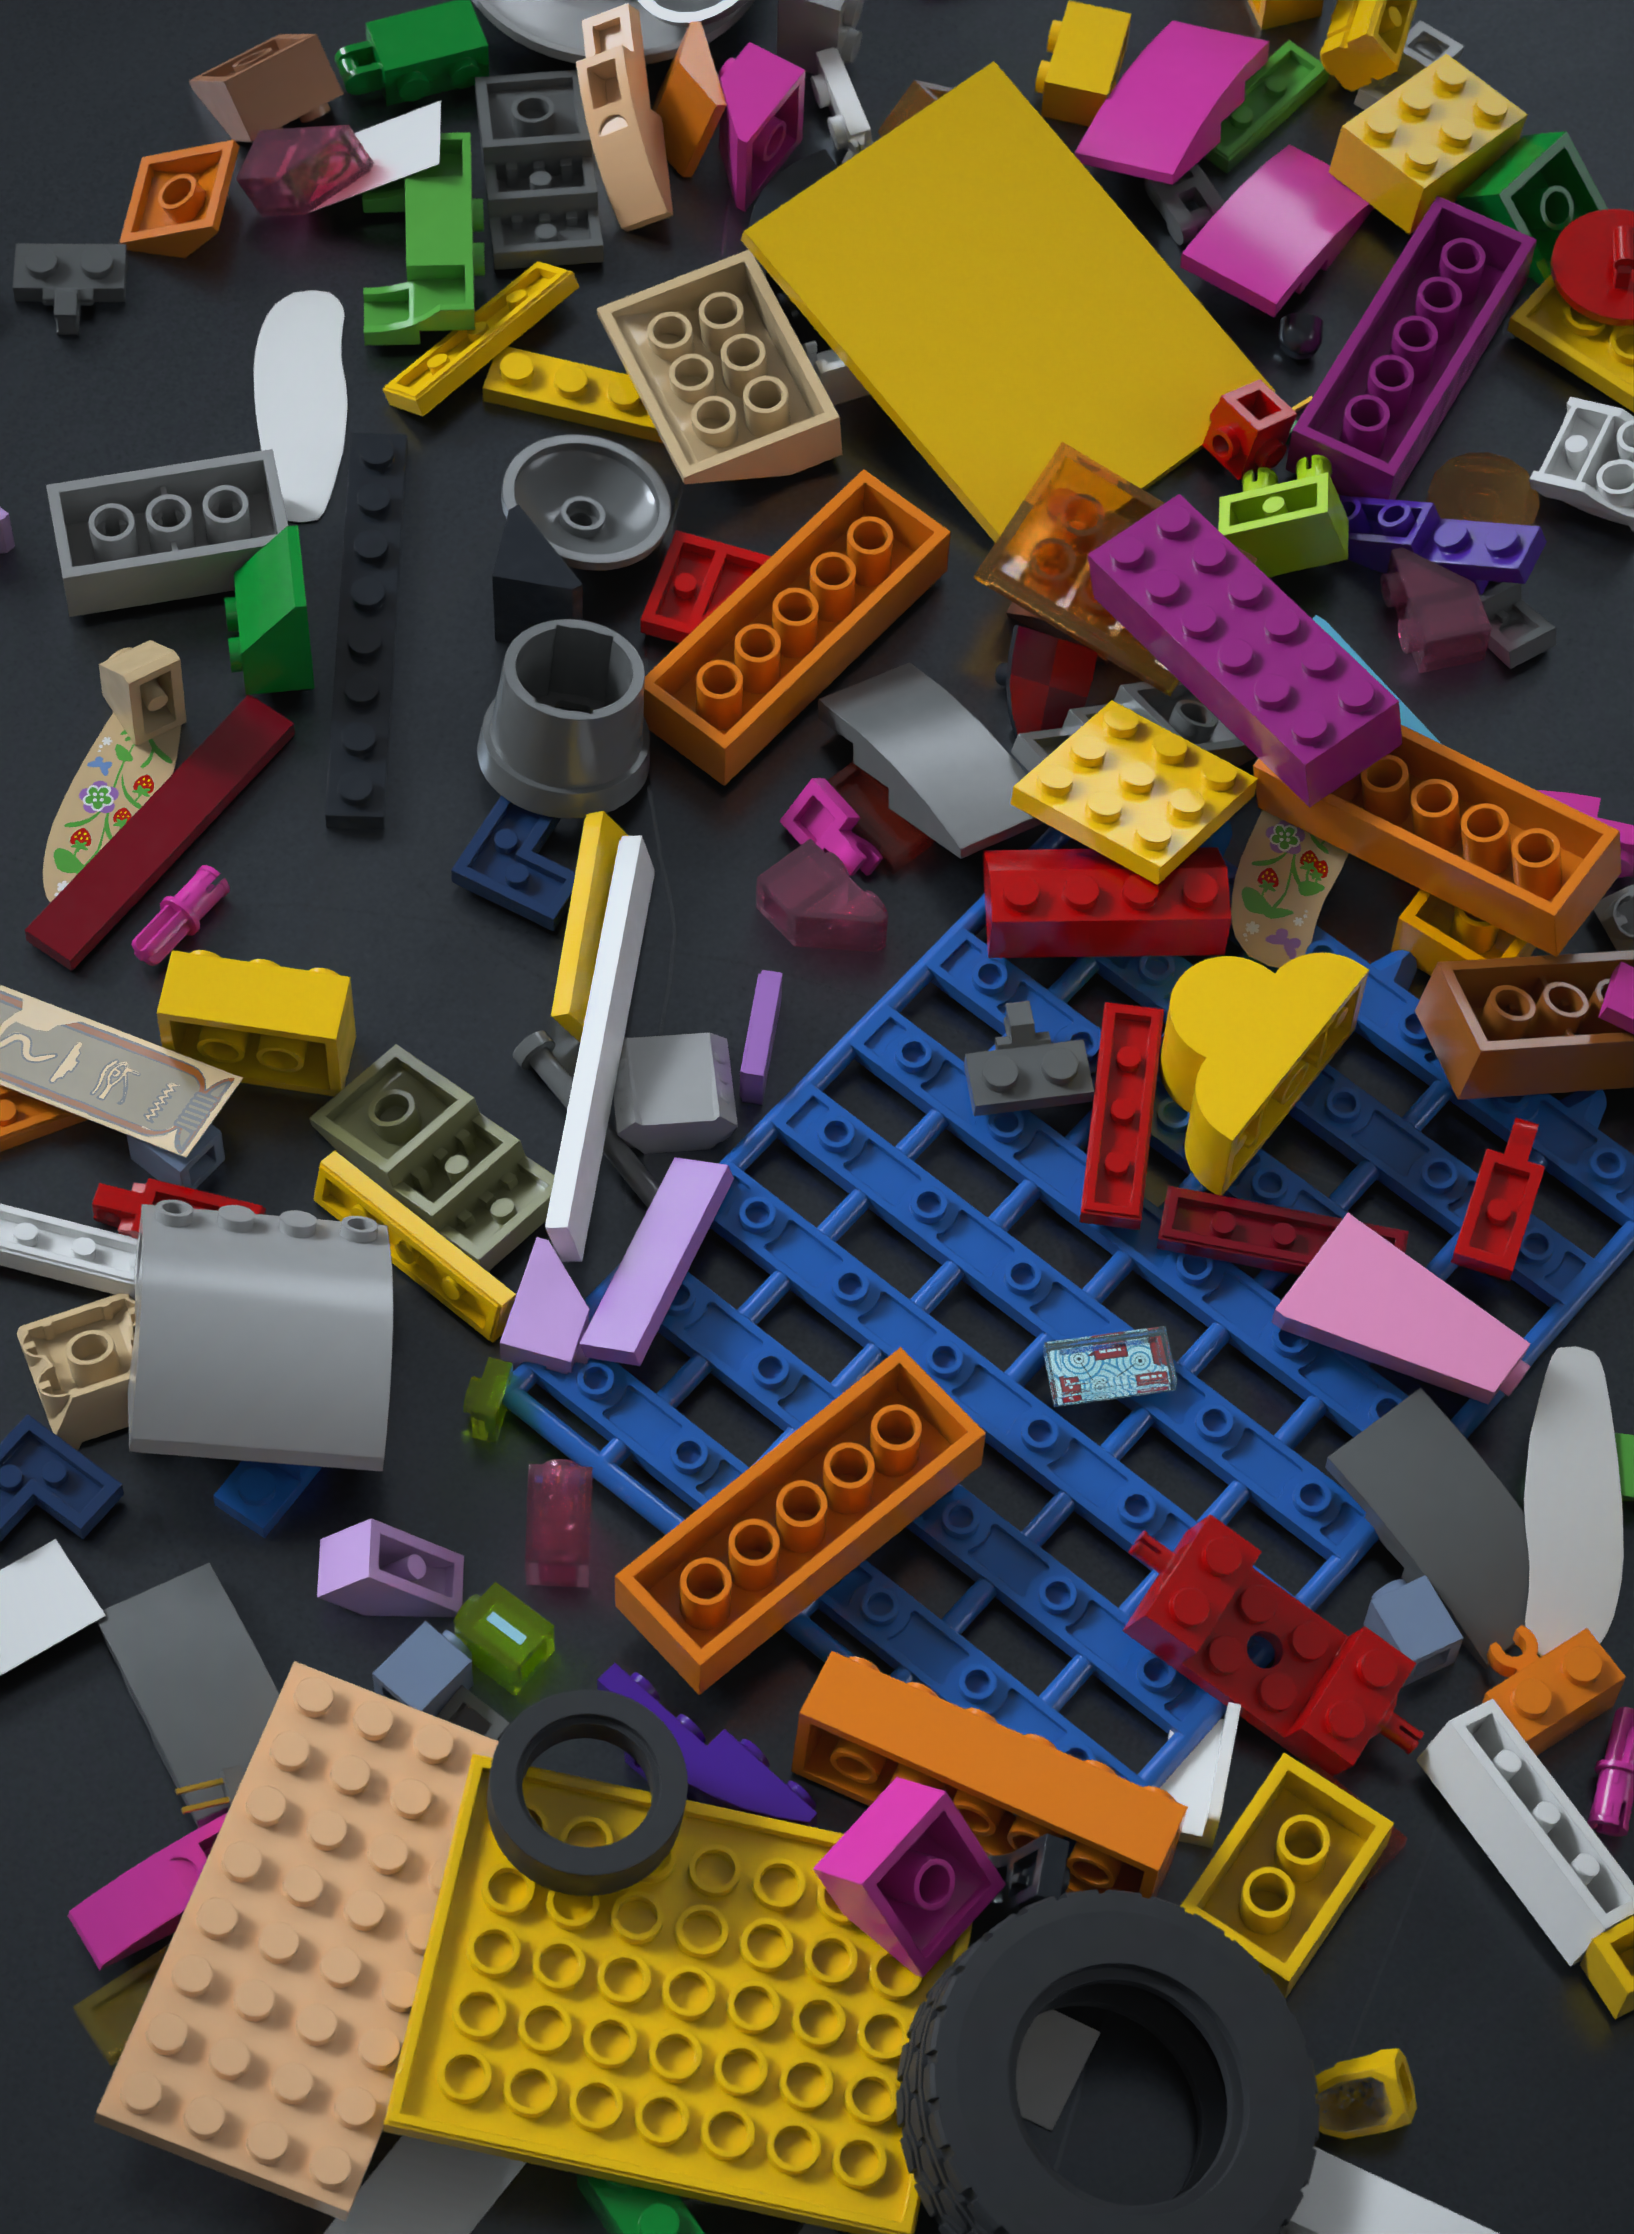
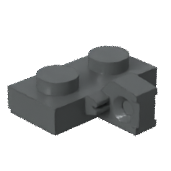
M16 244L13 276L15 301L43 302V305H54L57 335H79L81 305H94V302H126L127 246L126 244Z
M1029 1001L1005 1004L1006 1017H1004L1006 1036L995 1038L996 1050L965 1054L964 1069L974 1116L1093 1102L1094 1088L1084 1039L1051 1043L1049 1031L1035 1033V1023Z

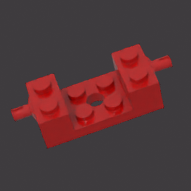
M1211 1514L1186 1531L1174 1552L1151 1537L1146 1531L1139 1535L1134 1542L1135 1544L1130 1548L1129 1554H1133L1159 1573V1575L1122 1630L1124 1633L1225 1706H1228V1702L1241 1704L1239 1716L1326 1779L1352 1767L1369 1739L1378 1733L1404 1750L1407 1755L1417 1747L1418 1741L1422 1739L1424 1732L1418 1730L1394 1712L1398 1693L1416 1665L1413 1660L1366 1626L1347 1636L1254 1569L1252 1566L1262 1551ZM1251 1636L1263 1637L1273 1646L1275 1660L1271 1668L1258 1667L1250 1660L1247 1653V1644Z

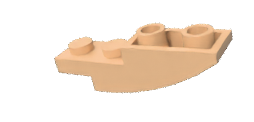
M627 3L582 20L586 58L577 61L576 65L585 118L600 174L621 229L629 232L673 216L662 117L650 108L640 14L636 8Z

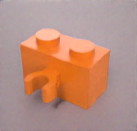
M1523 1625L1515 1630L1513 1640L1521 1649L1522 1655L1517 1657L1507 1655L1497 1642L1489 1647L1487 1660L1490 1666L1498 1674L1509 1678L1487 1691L1482 1704L1494 1699L1536 1756L1613 1707L1626 1678L1588 1628L1540 1658L1537 1655L1538 1642L1535 1635Z

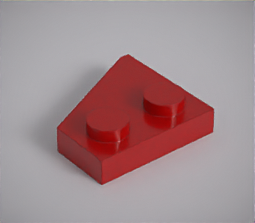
M676 530L641 617V633L680 644L771 556Z

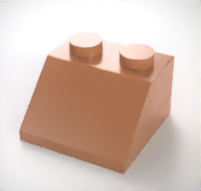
M279 34L189 80L193 91L229 136L235 141H253L255 146H261L278 139L285 134L282 126L297 118H300L301 123L326 114L331 110L328 102L343 95V91L317 34Z

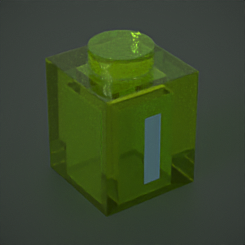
M496 1581L482 1597L478 1594L472 1595L455 1616V1635L470 1650L472 1664L514 1696L555 1651L554 1625Z

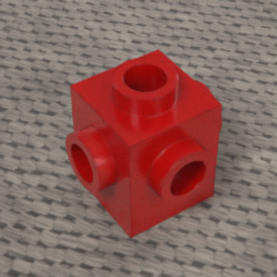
M1261 379L1256 380L1220 397L1218 404L1210 414L1209 420L1211 423L1202 446L1238 480H1241L1244 473L1253 469L1254 473L1258 472V468L1262 467L1272 469L1282 460L1287 450L1285 443L1297 413Z

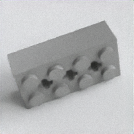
M273 449L46 485L69 617L235 590L234 572L288 526Z

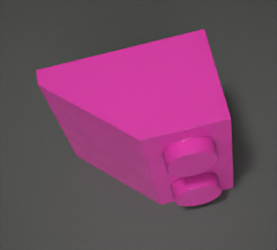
M751 42L747 44L736 59H728L718 75L727 105L719 121V149L735 206L744 212L802 141L805 90L804 69Z
M899 1777L893 1780L813 1868L843 1915L912 1973L921 1977L927 1974L1006 1885L947 1792Z

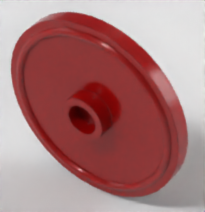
M1605 209L1577 218L1561 232L1556 240L1551 257L1552 279L1562 298L1577 312L1604 324L1634 326V211Z

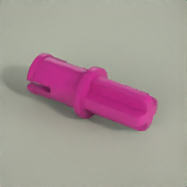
M202 865L192 879L174 897L168 896L160 903L161 911L132 940L131 945L135 951L134 955L140 961H144L150 966H156L186 935H195L200 929L199 921L230 891V886L225 878L221 879L216 886L211 884L221 874L219 871L211 866Z
M1620 1707L1615 1711L1605 1758L1597 1761L1594 1769L1599 1776L1594 1802L1587 1823L1591 1829L1597 1828L1596 1832L1605 1835L1625 1836L1629 1830L1634 1800V1709L1630 1707Z

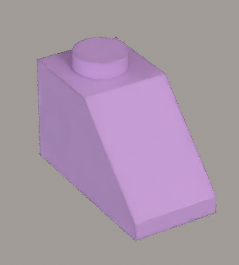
M537 1237L500 1341L501 1370L513 1372L522 1362H533L547 1366L549 1370L567 1374L572 1372L576 1362L588 1363L589 1358L585 1357L580 1342L589 1326V1308L549 1240Z
M371 1518L320 1539L317 1597L364 1616L455 1617L462 1614L464 1556Z

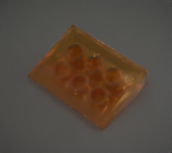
M1062 442L975 573L974 579L1171 697L1180 684V681L1094 598L1088 561L1089 553L1165 503ZM1234 545L1254 565L1256 564L1258 558Z

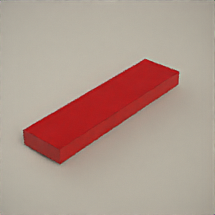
M1108 1002L1104 1004L1079 1223L1140 1230L1164 1009Z

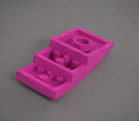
M1172 21L1145 47L1122 75L1099 109L1075 151L1076 158L1084 165L1173 185L1220 143L1221 122L1244 102L1245 81L1268 62L1269 41Z
M1289 144L1259 168L1213 215L1183 251L1180 267L1275 317L1294 291L1301 294L1319 269L1326 271L1374 207L1329 173L1330 165Z

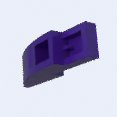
M1338 495L1349 520L1348 560L1375 571L1424 586L1482 595L1489 581L1525 584L1547 543L1540 526L1440 518L1434 503Z
M616 1663L597 1679V1690L609 1691L633 1699L652 1711L671 1731L678 1742L686 1764L688 1776L686 1800L817 1828L818 1813L815 1811L816 1804L812 1797L796 1782L789 1781L785 1784L768 1769L770 1763L767 1757L754 1743L748 1739H742L739 1742L724 1729L706 1746L704 1744L706 1742L704 1734L691 1719L683 1714H679L675 1718L659 1703L660 1696L646 1678L636 1672L629 1676ZM625 1752V1763L647 1780L639 1764Z

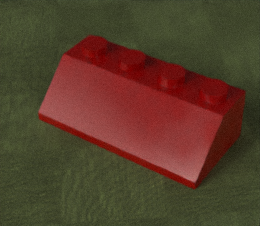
M1218 847L1197 848L1158 885L1093 849L983 850L988 958L1225 955L1231 924L1228 869Z

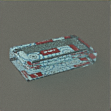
M1166 1326L1044 1342L1043 1355L1054 1407L1176 1390L1177 1377Z

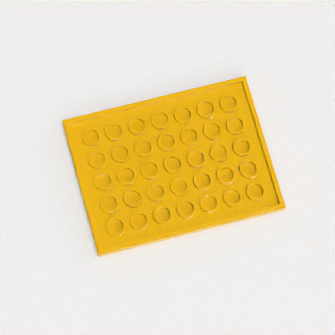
M995 61L746 229L741 237L744 245L1024 578L1028 575L1033 565L1038 567L1043 565L1203 449L1202 444L1211 423L1209 420L1210 414L1222 395L1259 379L1272 391L1276 392Z
M472 1754L383 2131L853 2234H914L921 2198L914 2187L917 2184L914 2175L908 2172L900 2139L903 2137L902 2128L897 2126L896 2091L900 2089L901 2082L897 2080L902 2047L910 2041L906 2034L919 2005L924 2001L926 2002L928 1991L944 1971L968 1949L972 1923L924 1977L915 1975L843 1915L813 1870L817 1863L844 1834L686 1800L681 1827L674 1846L663 1862L640 1882L618 1892L598 1896H576L550 1890L535 1883L518 1871L498 1846L491 1830L487 1811V1793L493 1758ZM530 1766L522 1783L526 1806L536 1823L552 1837L574 1846L599 1847L625 1838L642 1823L651 1807V1792Z

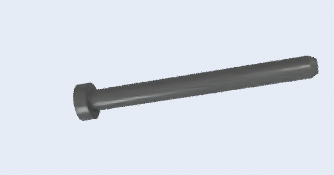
M546 1031L534 1032L516 1047L513 1052V1058L523 1070L533 1068L568 1110L573 1078L552 1054L555 1042ZM608 1122L603 1154L647 1208H649L660 1184Z

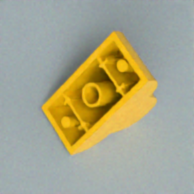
M1311 953L1299 956L1285 963L1276 973L1249 959L1221 956L1195 964L1176 982L1170 998L1159 1070L1162 1083L1170 1097L1180 1107L1190 1113L1185 1137V1156L1194 1176L1208 1190L1216 1195L1223 1196L1355 1030L1369 969L1350 958L1332 953Z

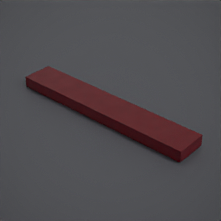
M247 695L24 930L26 941L73 971L295 735L294 723L252 695Z

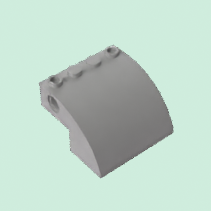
M163 1200L156 1205L142 1204L134 1266L136 1326L128 1384L129 1452L383 1471L393 1340V1276L388 1226L378 1225L376 1221L364 1216H348L342 1219V1221L320 1220L310 1213L298 1210L286 1211L280 1216L255 1214L251 1209L239 1205L223 1206L217 1211L193 1209L190 1204L179 1200Z

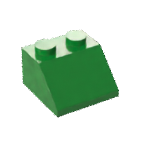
M1567 131L1522 136L1456 197L1460 206L1537 239L1528 277L1539 285L1551 275V257L1554 245L1561 232L1571 222L1585 214L1608 209Z
M298 525L286 526L234 572L236 597L225 598L228 632L239 631V637L228 638L232 673L243 672L246 695L315 689Z

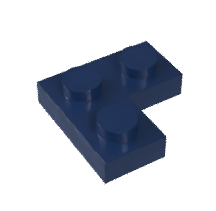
M501 795L451 869L452 883L554 932L570 907L575 872L538 853L561 818L544 816L525 810Z
M29 1414L0 1443V1542L35 1504L80 1538L84 1539L124 1495L123 1486L119 1481Z

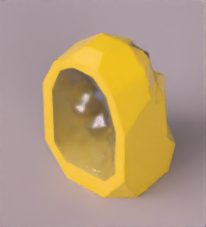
M1399 2048L1383 2049L1371 2055L1338 2062L1334 2067L1315 2076L1318 2093L1315 2096L1316 2103L1319 2104V2131L1322 2134L1341 2139H1350L1387 2132L1411 2124L1417 2109L1414 2084L1406 2057Z

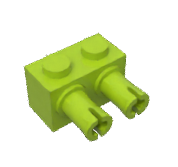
M1312 455L1310 469L1307 457L1301 458L1296 464L1297 480L1278 484V476L1273 470L1265 467L1258 468V479L1255 481V474L1253 469L1244 473L1242 477L1243 492L1220 497L1218 531L1268 578L1348 559L1349 520L1331 480L1332 464L1329 459L1322 455Z

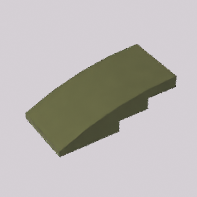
M397 1044L309 1118L311 1125L346 1160L487 1272L547 1219L555 1175L528 1158L518 1138L481 1114L475 1097Z

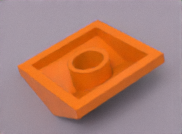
M700 21L690 22L657 93L652 109L662 117L667 160L682 177H693L727 106Z
M229 140L142 157L120 244H126L129 251L186 258L216 235L220 227L240 148L235 140Z

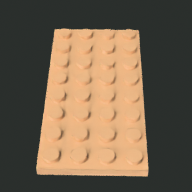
M294 1661L100 2102L94 2123L346 2221L383 2131L472 1754L493 1758L499 1741Z

